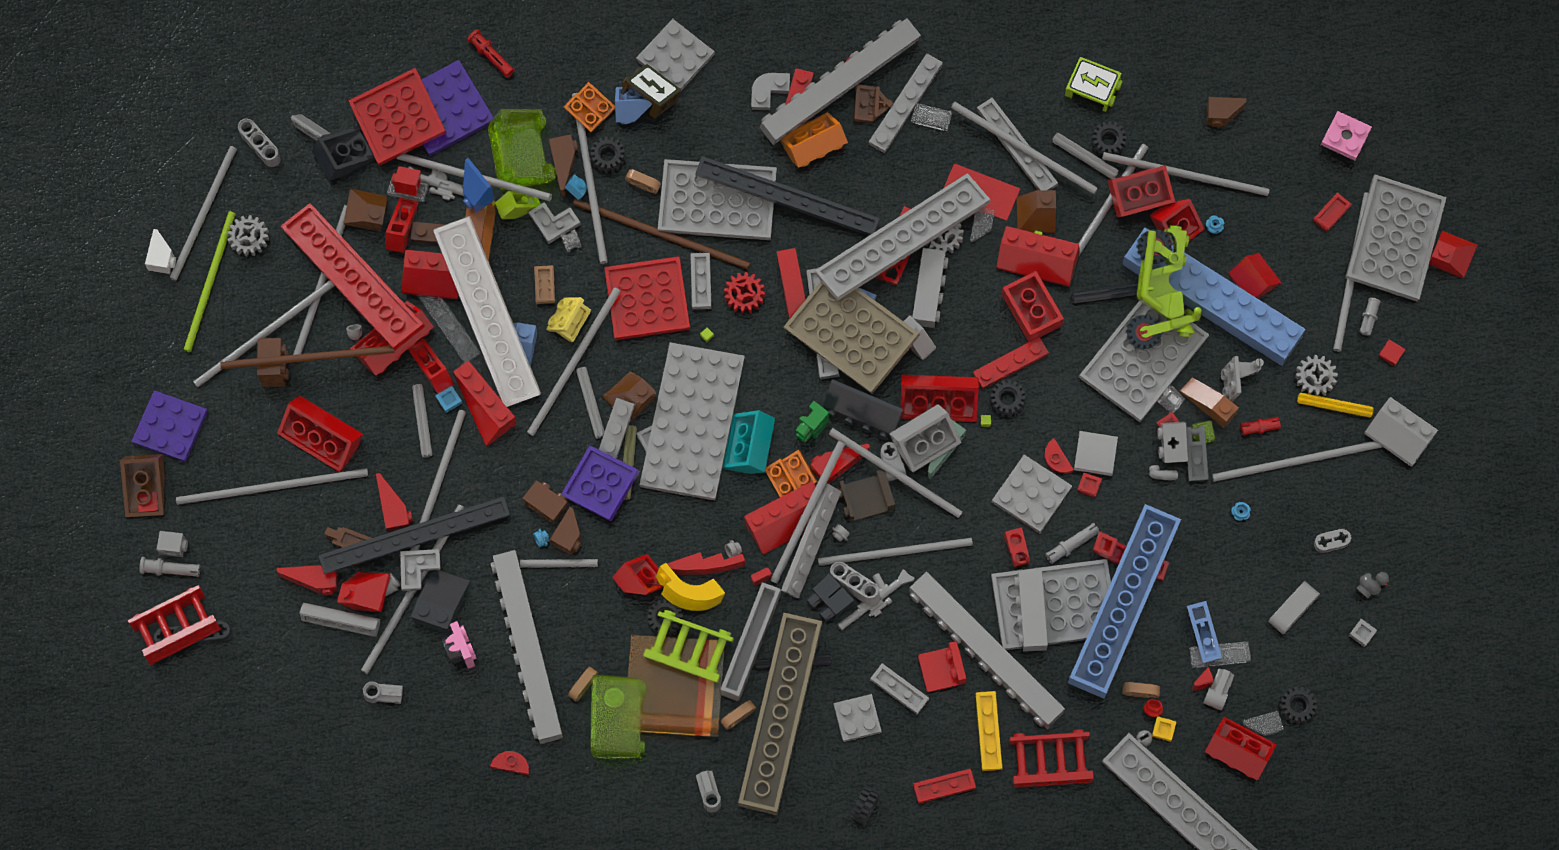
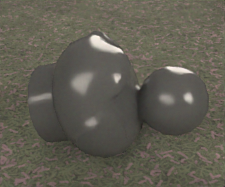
M1380 572L1377 574L1375 581L1370 573H1366L1361 576L1360 585L1357 589L1367 598L1371 595H1378L1381 592V585L1388 586L1389 575L1385 572Z

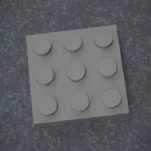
M672 19L636 57V60L643 66L646 64L650 65L682 91L715 55V51Z
M1023 455L992 499V503L1040 534L1071 490L1072 485L1026 455Z

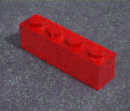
M469 361L453 371L455 380L487 447L517 424L515 416Z

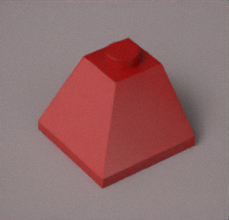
M1190 199L1163 205L1150 215L1156 229L1164 232L1165 229H1170V226L1182 227V231H1187L1186 236H1189V241L1205 230Z
M1442 231L1430 258L1429 265L1464 279L1477 244Z
M648 554L624 563L612 577L617 585L627 593L647 595L664 588L656 578L659 568Z
M357 572L342 583L337 602L350 610L381 612L391 575L386 573Z

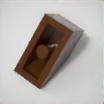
M1209 97L1207 102V125L1212 127L1226 126L1244 110L1246 98Z
M569 507L550 539L551 545L569 555H572L574 551L577 552L582 544L574 510Z

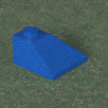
M467 158L464 168L463 202L469 210L472 208L477 213L493 202L494 196L491 185L470 159Z

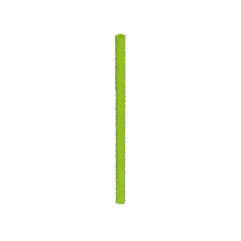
M228 212L183 349L184 351L191 352L229 237L227 232L231 230L230 225L233 224L236 215L234 212Z

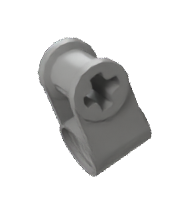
M885 443L881 448V459L906 475L904 464L894 443ZM890 450L892 456H889V454L886 453V451ZM885 471L888 481L897 479Z

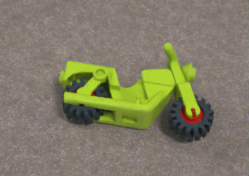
M1170 226V229H1165L1164 232L1159 229L1149 230L1143 233L1137 241V254L1141 256L1137 298L1140 302L1167 319V321L1160 323L1150 315H1139L1131 319L1130 323L1126 326L1125 334L1127 333L1126 338L1130 341L1129 343L1137 349H1150L1160 341L1161 333L1176 329V332H1179V336L1191 337V334H1195L1194 329L1189 323L1200 319L1201 308L1196 307L1194 312L1191 309H1186V316H1183V294L1181 291L1175 290L1169 283L1171 273L1182 269V266L1186 264L1184 250L1188 246L1189 236H1186L1187 231H1182V227ZM1165 262L1168 265L1152 269V264Z

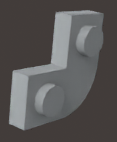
M766 73L759 76L752 86L751 110H770L771 93L789 94L790 74Z

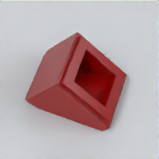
M1209 667L1194 682L1193 691L1212 686L1213 677Z

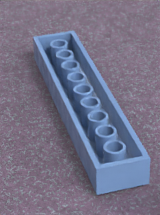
M1144 228L1124 256L1122 264L1138 275L1140 274L1141 256L1137 254L1138 248H1136V245H1138L1137 241L1141 235L1149 231L1147 228ZM1184 253L1186 255L1185 266H1182V269L1171 273L1169 276L1170 285L1175 290L1182 292L1183 303L1193 310L1196 307L1201 308L1202 316L1283 366L1303 337L1305 328ZM1165 262L1152 264V269L1168 265Z
M1146 504L1144 505L1068 681L1069 684L1103 699L1105 698L1181 519Z

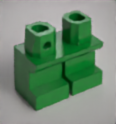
M815 401L809 406L810 415L799 418L800 425L796 429V437L803 443H806L811 437L816 439L830 423L829 412Z

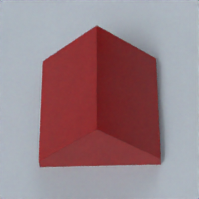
M1259 253L1246 256L1228 273L1238 287L1257 299L1281 284L1279 278Z

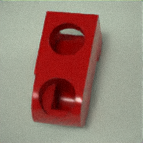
M1022 527L1006 531L1004 539L1007 543L1013 566L1017 567L1030 563Z

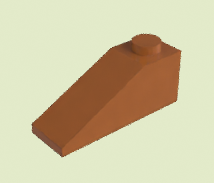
M1193 377L1180 390L1181 394L1223 428L1237 414L1239 407L1221 393Z

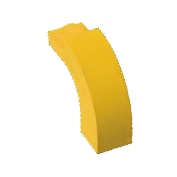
M667 563L660 566L656 575L658 582L664 586L662 592L664 598L686 610L702 611L713 608L721 603L725 595L723 589L714 579L702 585H689L681 581Z

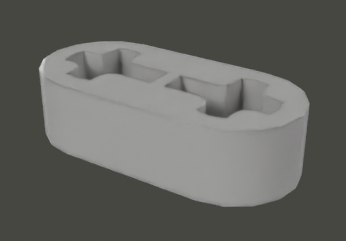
M1345 529L1322 533L1316 537L1314 547L1321 553L1342 549L1349 545L1351 535ZM1339 534H1341L1342 537H1346L1344 543H1342L1341 540H1334L1338 539ZM1321 539H1323L1324 542L1331 541L1326 544V547H1323V545L1318 544L1320 543Z

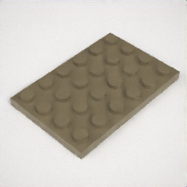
M822 282L817 285L784 326L785 330L871 394L874 393L920 336L917 331L860 289H855L837 301Z

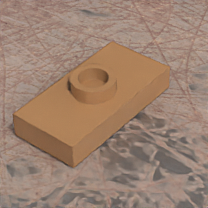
M553 265L535 266L536 304L555 303Z

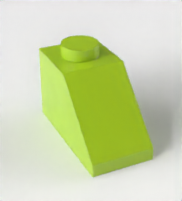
M508 191L495 202L501 219L519 218L529 214V211L541 205L538 198L514 191Z

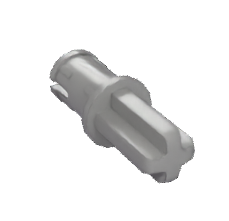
M1369 298L1366 312L1362 315L1364 317L1360 328L1362 335L1369 336L1371 334L1374 321L1378 318L1376 315L1381 301L1376 298Z

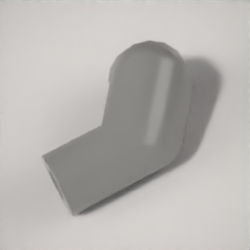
M1153 465L1149 468L1151 478L1160 480H1177L1178 478L1177 470L1159 471L1158 465Z

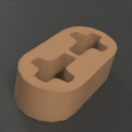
M629 170L625 177L628 183L656 194L661 186L658 180L635 170Z
M588 667L572 687L568 696L577 702L596 679L598 672L592 667Z
M1125 682L1123 683L1122 693L1127 696L1159 698L1160 686Z
M749 700L725 716L721 723L726 730H729L751 715L757 708Z

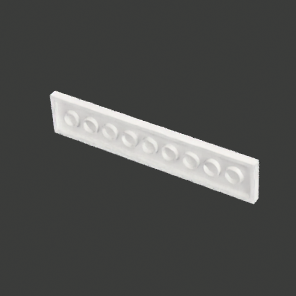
M470 216L434 229V234L502 402L508 407L540 395L541 392Z

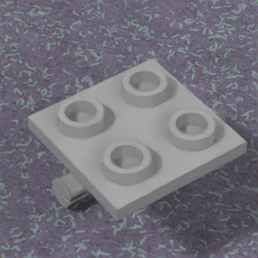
M1234 356L1221 371V379L1224 380L1222 394L1233 402L1241 394L1240 378L1259 372L1264 364L1263 360L1239 362L1238 356Z

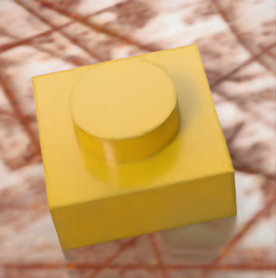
M1157 716L1152 737L1171 742L1176 721Z

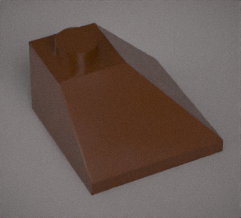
M350 189L343 225L381 232L387 196Z
M1036 190L1017 197V229L1032 233L1039 231L1042 234H1055L1056 190Z
M631 371L603 396L612 407L616 398L634 403L635 407L630 422L657 399L656 391L643 378Z

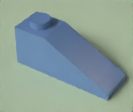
M1204 601L1187 606L1203 663L1222 658L1207 602Z

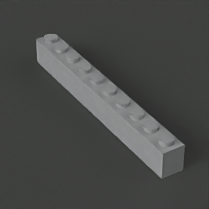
M908 18L904 21H897L892 25L893 29L890 31H883L878 35L879 39L875 42L869 41L863 46L864 49L861 52L855 51L849 56L847 62L844 63L842 61L837 64L833 72L823 74L819 82L809 84L805 88L806 91L804 93L795 94L791 98L790 103L787 105L785 103L781 104L776 109V113L766 115L761 120L760 129L773 145L916 43L921 35Z
M516 551L494 555V562L491 563L493 574L497 573L499 580L495 581L497 591H502L503 598L500 599L502 610L507 611L508 616L504 617L507 629L511 628L512 631L509 639L511 647H516L517 653L513 655L516 665L521 667V672H518L520 683H525L526 690L523 691L525 702L529 701L531 708L527 709L530 721L534 720L535 727L532 728L534 739H539L540 744L562 739L563 736Z
M925 572L910 587L911 599L916 603L920 602L924 606L923 610L930 617L934 616L938 620L937 624L944 631L947 629L952 634L951 638L954 642L957 641V644L961 643L965 647V652L971 658L975 657L979 661L978 665L985 672L989 671L993 675L992 679L998 685L1002 684L1007 689L1006 693L1012 699L1016 698L1021 703L1020 707L1026 713L1030 712L1035 717L1034 721L1040 727L1044 726L1048 729L1064 713L1065 708L929 573Z

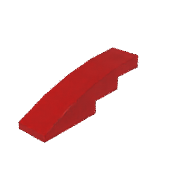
M795 248L777 251L789 320L805 301Z
M701 552L670 562L667 565L678 575H704L745 566V559L743 554L724 560L722 553L703 559Z

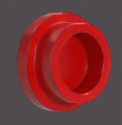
M1150 699L1144 705V712L1151 717L1161 716L1163 713L1162 703L1159 700Z

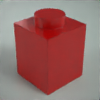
M399 166L397 173H394L392 176L395 192L417 196L421 184V171Z

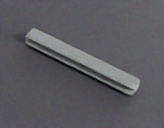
M1060 133L1054 136L1053 143L1107 177L1115 179L1119 171L1065 136Z
M581 367L576 370L595 438L600 439L603 438L605 431L586 367Z
M422 384L413 385L412 389L422 457L432 456L424 391Z

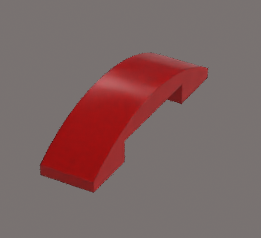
M1099 532L1093 551L1119 565L1127 546L1117 542L1118 539ZM1163 561L1156 577L1157 580L1162 581L1164 579L1169 562Z

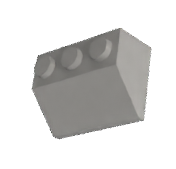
M1390 397L1364 434L1412 467L1430 444L1438 430Z
M940 405L934 406L890 433L896 449L912 472L961 443L948 412Z

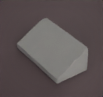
M301 114L292 115L291 117L293 126L316 141L319 138L330 135L328 131Z

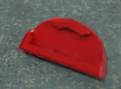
M1053 438L1045 449L1047 466L1052 471L1068 474L1073 472L1074 469Z
M505 751L498 754L490 765V768L529 775V766L526 759L514 751Z

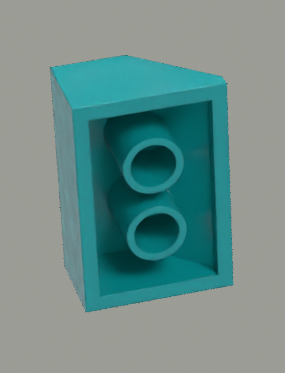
M759 410L733 414L722 468L749 474L765 472L775 418Z

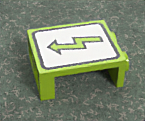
M1080 57L1066 87L1065 96L1072 98L1074 93L1103 104V111L1106 112L1108 107H1112L1116 96L1113 95L1115 91H1119L1123 81L1120 80L1122 73Z

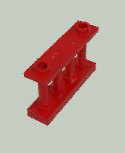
M199 585L191 587L186 592L128 620L134 632L140 630L147 648L143 649L142 652L150 665L221 630L213 615L208 617L200 602V599L205 596ZM193 603L201 621L190 626L182 608ZM175 612L183 630L172 635L164 617ZM157 621L165 639L154 643L147 626Z
M1074 730L1072 733L1035 736H1025L1023 733L1014 734L1013 737H1010L1009 744L1016 745L1019 773H1017V776H1013V788L1092 783L1093 771H1088L1085 766L1083 741L1089 739V732ZM1075 741L1078 766L1076 772H1068L1066 770L1064 742ZM1056 742L1058 770L1056 773L1048 774V771H1046L1044 743ZM1024 744H1036L1038 772L1035 775H1029L1026 772Z

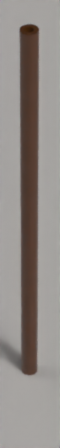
M575 198L574 206L591 212L590 203ZM598 207L601 216L701 253H710L712 257L747 270L750 266V262L672 233L658 231V228Z

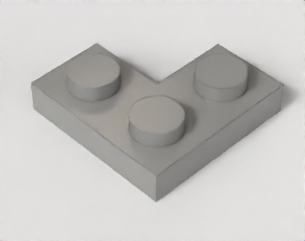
M544 202L529 211L530 217L548 244L581 225L571 208L554 217Z
M439 549L400 551L402 591L422 590L421 571L441 570Z

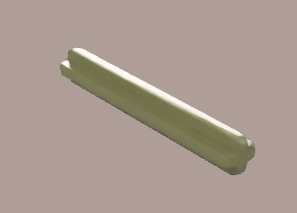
M628 425L623 462L633 467L637 428L636 426ZM631 488L628 491L624 500H628L631 498Z

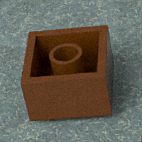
M281 338L258 339L257 358L289 355L286 344H283ZM286 363L257 366V376L262 387L286 386V380H289V370L286 369Z

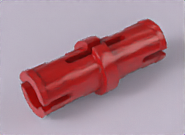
M1279 417L1265 420L1260 418L1257 421L1240 423V431H1243L1241 432L1242 435L1252 433L1263 434L1264 431L1281 428Z

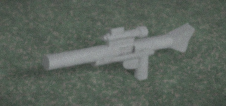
M432 169L429 177L421 174L422 183L438 188L436 190V188L431 187L430 193L443 196L442 199L448 201L455 198L452 195L453 193L464 196L463 185L448 181L445 173Z
M903 569L898 579L888 586L884 584L879 573L875 574L873 579L879 588V603L869 606L861 602L857 605L858 609L838 623L837 626L842 631L868 610L871 611L870 617L873 615L875 617L882 613L880 611L882 608L892 603L890 598H887L885 602L882 600L901 585L913 582L914 577L910 576Z

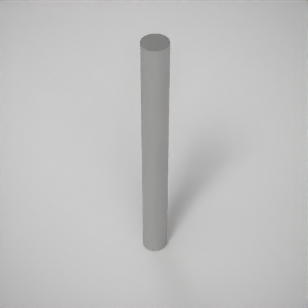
M598 559L520 560V568L598 567Z

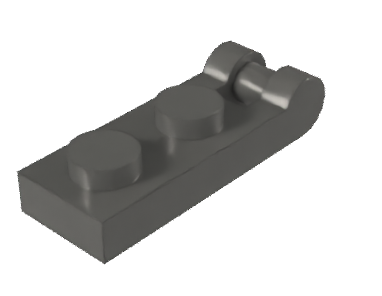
M1205 426L1193 429L1192 427H1186L1189 481L1209 480ZM1192 436H1199L1200 441L1192 442Z

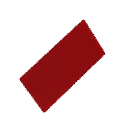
M954 164L944 188L968 173L990 198V204L980 209V211L1007 220L1020 188Z

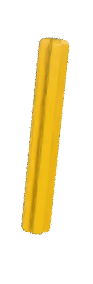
M1299 393L1297 402L1300 404L1369 418L1373 415V407L1305 393Z

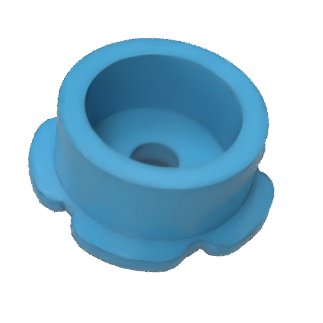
M1211 216L1206 221V227L1210 233L1217 234L1224 229V220L1218 218V216Z
M1238 502L1232 507L1231 511L1236 520L1242 521V519L1246 520L1250 517L1249 512L1251 509L1246 503Z
M538 529L537 532L533 533L539 547L548 545L547 542L550 539L545 530L541 531V529Z

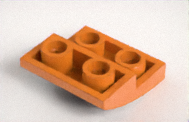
M588 82L563 108L587 130L592 132L615 110V105Z
M800 450L795 451L783 460H777L765 468L769 479L780 497L811 481L815 485L818 483Z

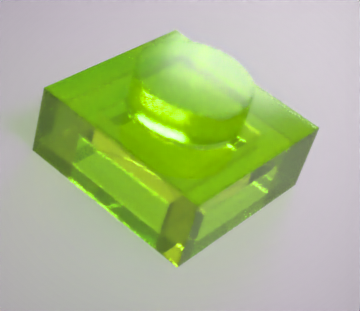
M1211 421L1192 424V429L1205 426L1206 443L1215 441ZM1194 436L1195 442L1200 441L1199 436Z

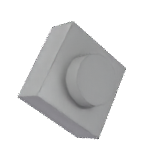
M1360 619L1349 636L1366 647L1377 630Z

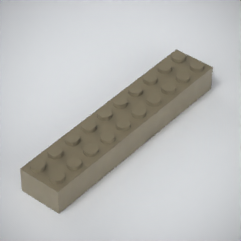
M783 613L740 793L739 807L778 815L822 628V621Z

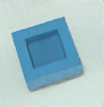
M574 174L567 182L565 188L579 200L585 194L587 185Z
M452 386L435 395L446 413L462 404L460 397Z

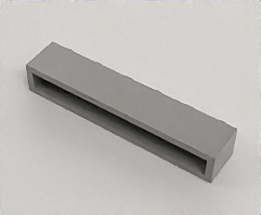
M762 582L720 689L722 696L740 701L781 596V589Z

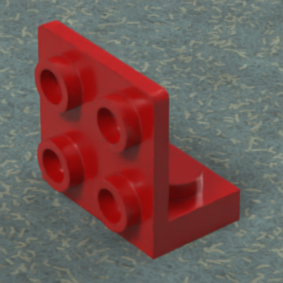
M957 641L949 643L948 648L918 655L927 692L966 683V675Z

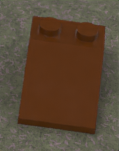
M163 454L125 456L122 458L120 466L125 517L164 515L165 471ZM151 492H157L158 511L139 512L138 503L141 505L147 504L152 498ZM147 493L148 500L146 502L140 501L138 494Z

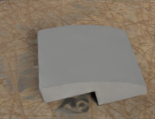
M1080 431L1074 470L1112 476L1118 437Z

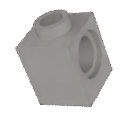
M160 531L157 544L158 553L160 555L183 557V553L187 551L188 540H186L185 536L182 533Z

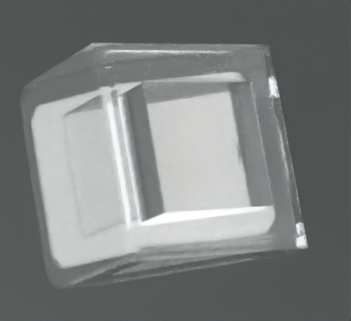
M1169 386L1157 402L1168 411L1174 413L1185 399L1173 386Z

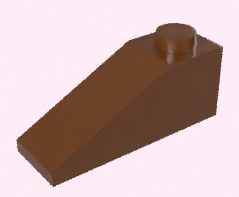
M571 134L549 139L562 197L566 196L567 189L565 186L571 178L576 160L575 152L578 151L576 140L572 141Z

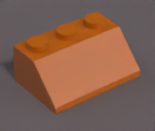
M828 112L799 126L780 140L790 159L798 168L806 166L810 161L822 158L828 152L838 150L848 143L841 124Z

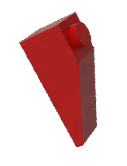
M406 197L399 198L386 230L385 249L404 253L409 241L418 200Z
M423 338L416 342L411 349H408L437 394L454 385L447 369Z
M869 444L860 445L870 452ZM851 448L843 449L826 484L834 481L861 460L863 456ZM833 451L826 452L822 456L819 454L811 461V470L818 479H820Z
M380 473L376 474L387 533L409 527L410 523L413 522L411 511H407L405 504Z
M321 565L277 568V573L281 578L317 593H322V595H332L333 592H338V571L324 575Z

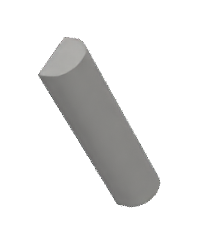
M303 603L300 610L301 620L304 622L374 637L378 634L380 619L308 603Z

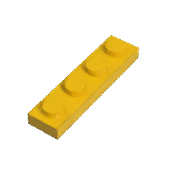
M977 692L976 706L982 771L1002 770L996 692Z

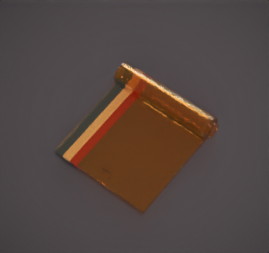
M631 635L626 710L624 715H620V727H623V731L718 737L724 649L716 669L718 670L717 674L721 675L719 683L644 657L645 649L651 650V647L655 645L657 637ZM665 637L661 648L663 655L669 656L670 653L672 654L677 638ZM685 639L680 653V661L687 663L688 660H691L698 639ZM718 640L705 641L698 661L699 668L706 670V667H709Z

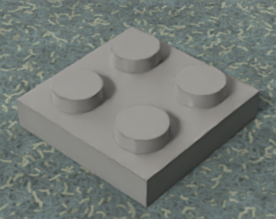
M872 694L834 703L843 742L881 733Z

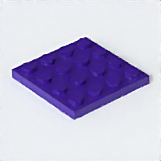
M459 60L422 79L447 132L423 144L429 157L495 122V119Z

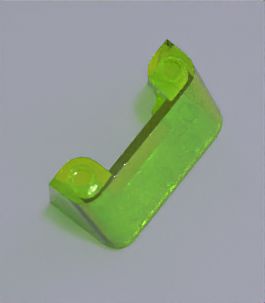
M500 109L490 121L489 137L499 180L524 187L549 183L554 180L556 169L552 164L545 162L540 132L546 125L542 109Z
M606 675L592 676L591 754L594 758H641V753H645V741H641L640 737L642 694H646V682H643L642 678Z

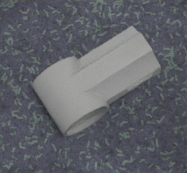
M1218 669L1203 703L1222 711L1234 674L1225 669Z
M368 682L363 688L364 697L370 703L387 702L401 704L403 686ZM374 688L378 692L375 696H369L367 694L368 690Z
M700 772L696 775L704 808L708 812H716L721 807V799L713 772ZM710 798H715L717 800V803L714 805H709L707 803V800Z

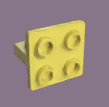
M564 298L558 303V309L549 319V325L546 330L557 332L569 342H574L591 309L583 304L584 299Z

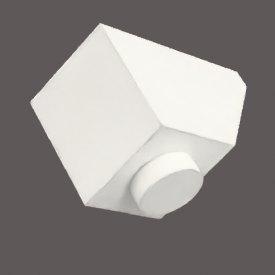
M153 229L145 265L149 271L170 274L171 269L175 267L176 257H174L172 250L159 231Z

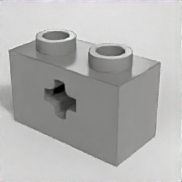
M1160 423L1161 428L1157 430L1158 439H1161L1162 447H1159V458H1162L1164 463L1188 461L1186 423ZM1171 437L1177 441V443L1173 444V447L1168 444V441H1171Z

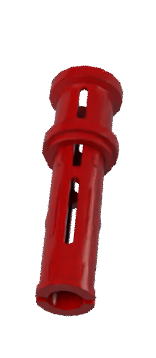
M477 29L469 35L467 42L472 43L478 49L477 52L479 54H484L506 78L513 74L515 69L492 47L491 41L486 40L481 35L480 30ZM494 56L503 64L502 66L493 58Z

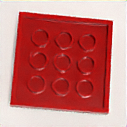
M416 68L349 100L379 166L447 133Z
M679 257L604 267L608 296H610L614 288L621 291L610 309L615 340L690 330Z

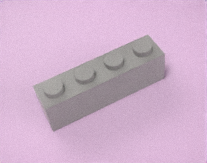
M923 248L912 318L923 327L934 328L935 322H939L941 311H937L938 304L942 305L943 299L940 287L945 285L946 276L942 274L943 269H947L948 258H945L946 251Z
M1042 569L1018 571L1017 577H1014V586L1019 591V596H1016V608L1020 607V615H1017L1018 627L1021 626L1022 634H1018L1019 646L1023 645V651L1047 650Z

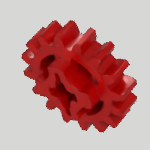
M745 272L744 276L738 273V278L731 276V282H726L727 288L724 289V294H726L725 301H729L728 306L732 307L734 305V311L736 312L738 309H741L742 314H744L746 309H748L749 313H752L753 307L757 310V303L763 304L762 298L765 297V292H763L764 285H760L761 279L755 280V274L748 277L747 272ZM753 286H755L757 294L752 290ZM732 292L737 296L736 300L733 298Z

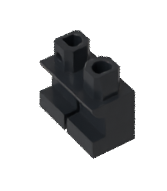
M829 573L813 588V593L807 599V603L813 609L821 603L825 608L819 613V616L827 622L833 617L837 619L846 609L851 608L854 605V599L843 587L841 588V585Z

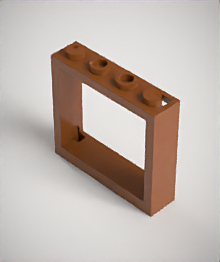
M495 201L477 213L472 208L470 210L467 208L465 218L470 216L488 262L496 216Z

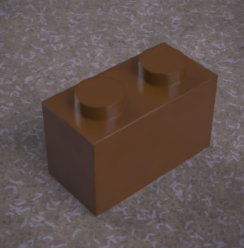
M536 480L522 498L523 502L555 525L568 509L567 498L560 493L555 494L552 492V488L545 482L540 483Z

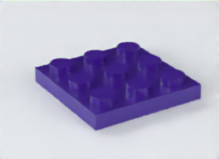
M154 390L131 442L137 446L186 463L208 410Z
M589 445L562 495L577 505L612 521L637 478L639 470Z

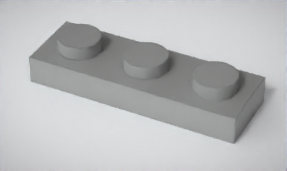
M691 253L692 309H711L710 253Z
M616 398L599 448L600 451L617 459L635 407L634 403Z
M881 664L870 678V681L917 715L929 700V697L884 664Z

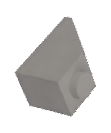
M909 316L903 322L920 334L909 349L923 361L936 349V346L924 328Z

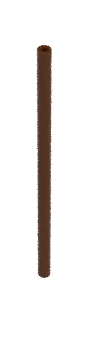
M391 346L222 361L220 365L221 369L395 352Z

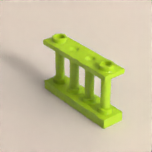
M665 610L664 613L659 611L658 616L664 618L654 647H651V650L645 649L643 656L719 683L721 675L717 674L718 670L716 669L726 641L732 643L734 641V638L730 637L731 633L721 629L719 632L676 618V613ZM671 621L682 624L672 654L670 653L669 656L663 655L661 648ZM689 628H693L701 632L691 660L685 663L680 661V653ZM710 634L718 637L719 640L710 665L705 670L699 668L698 661L707 636Z

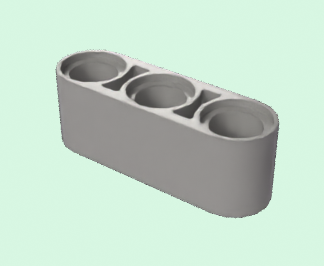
M251 119L241 120L238 124V130L242 139L267 166H277L281 159L276 146ZM246 128H252L249 132H244ZM257 141H263L262 144L255 145ZM269 154H275L274 157L267 158Z
M836 562L831 566V576L841 585V588L843 587L845 591L869 606L879 603L880 592L874 582L845 563ZM837 572H844L841 576L836 575ZM853 582H860L857 586L851 585ZM869 592H875L873 596H867Z
M1304 581L1268 622L1280 633H1286L1317 599L1320 593Z

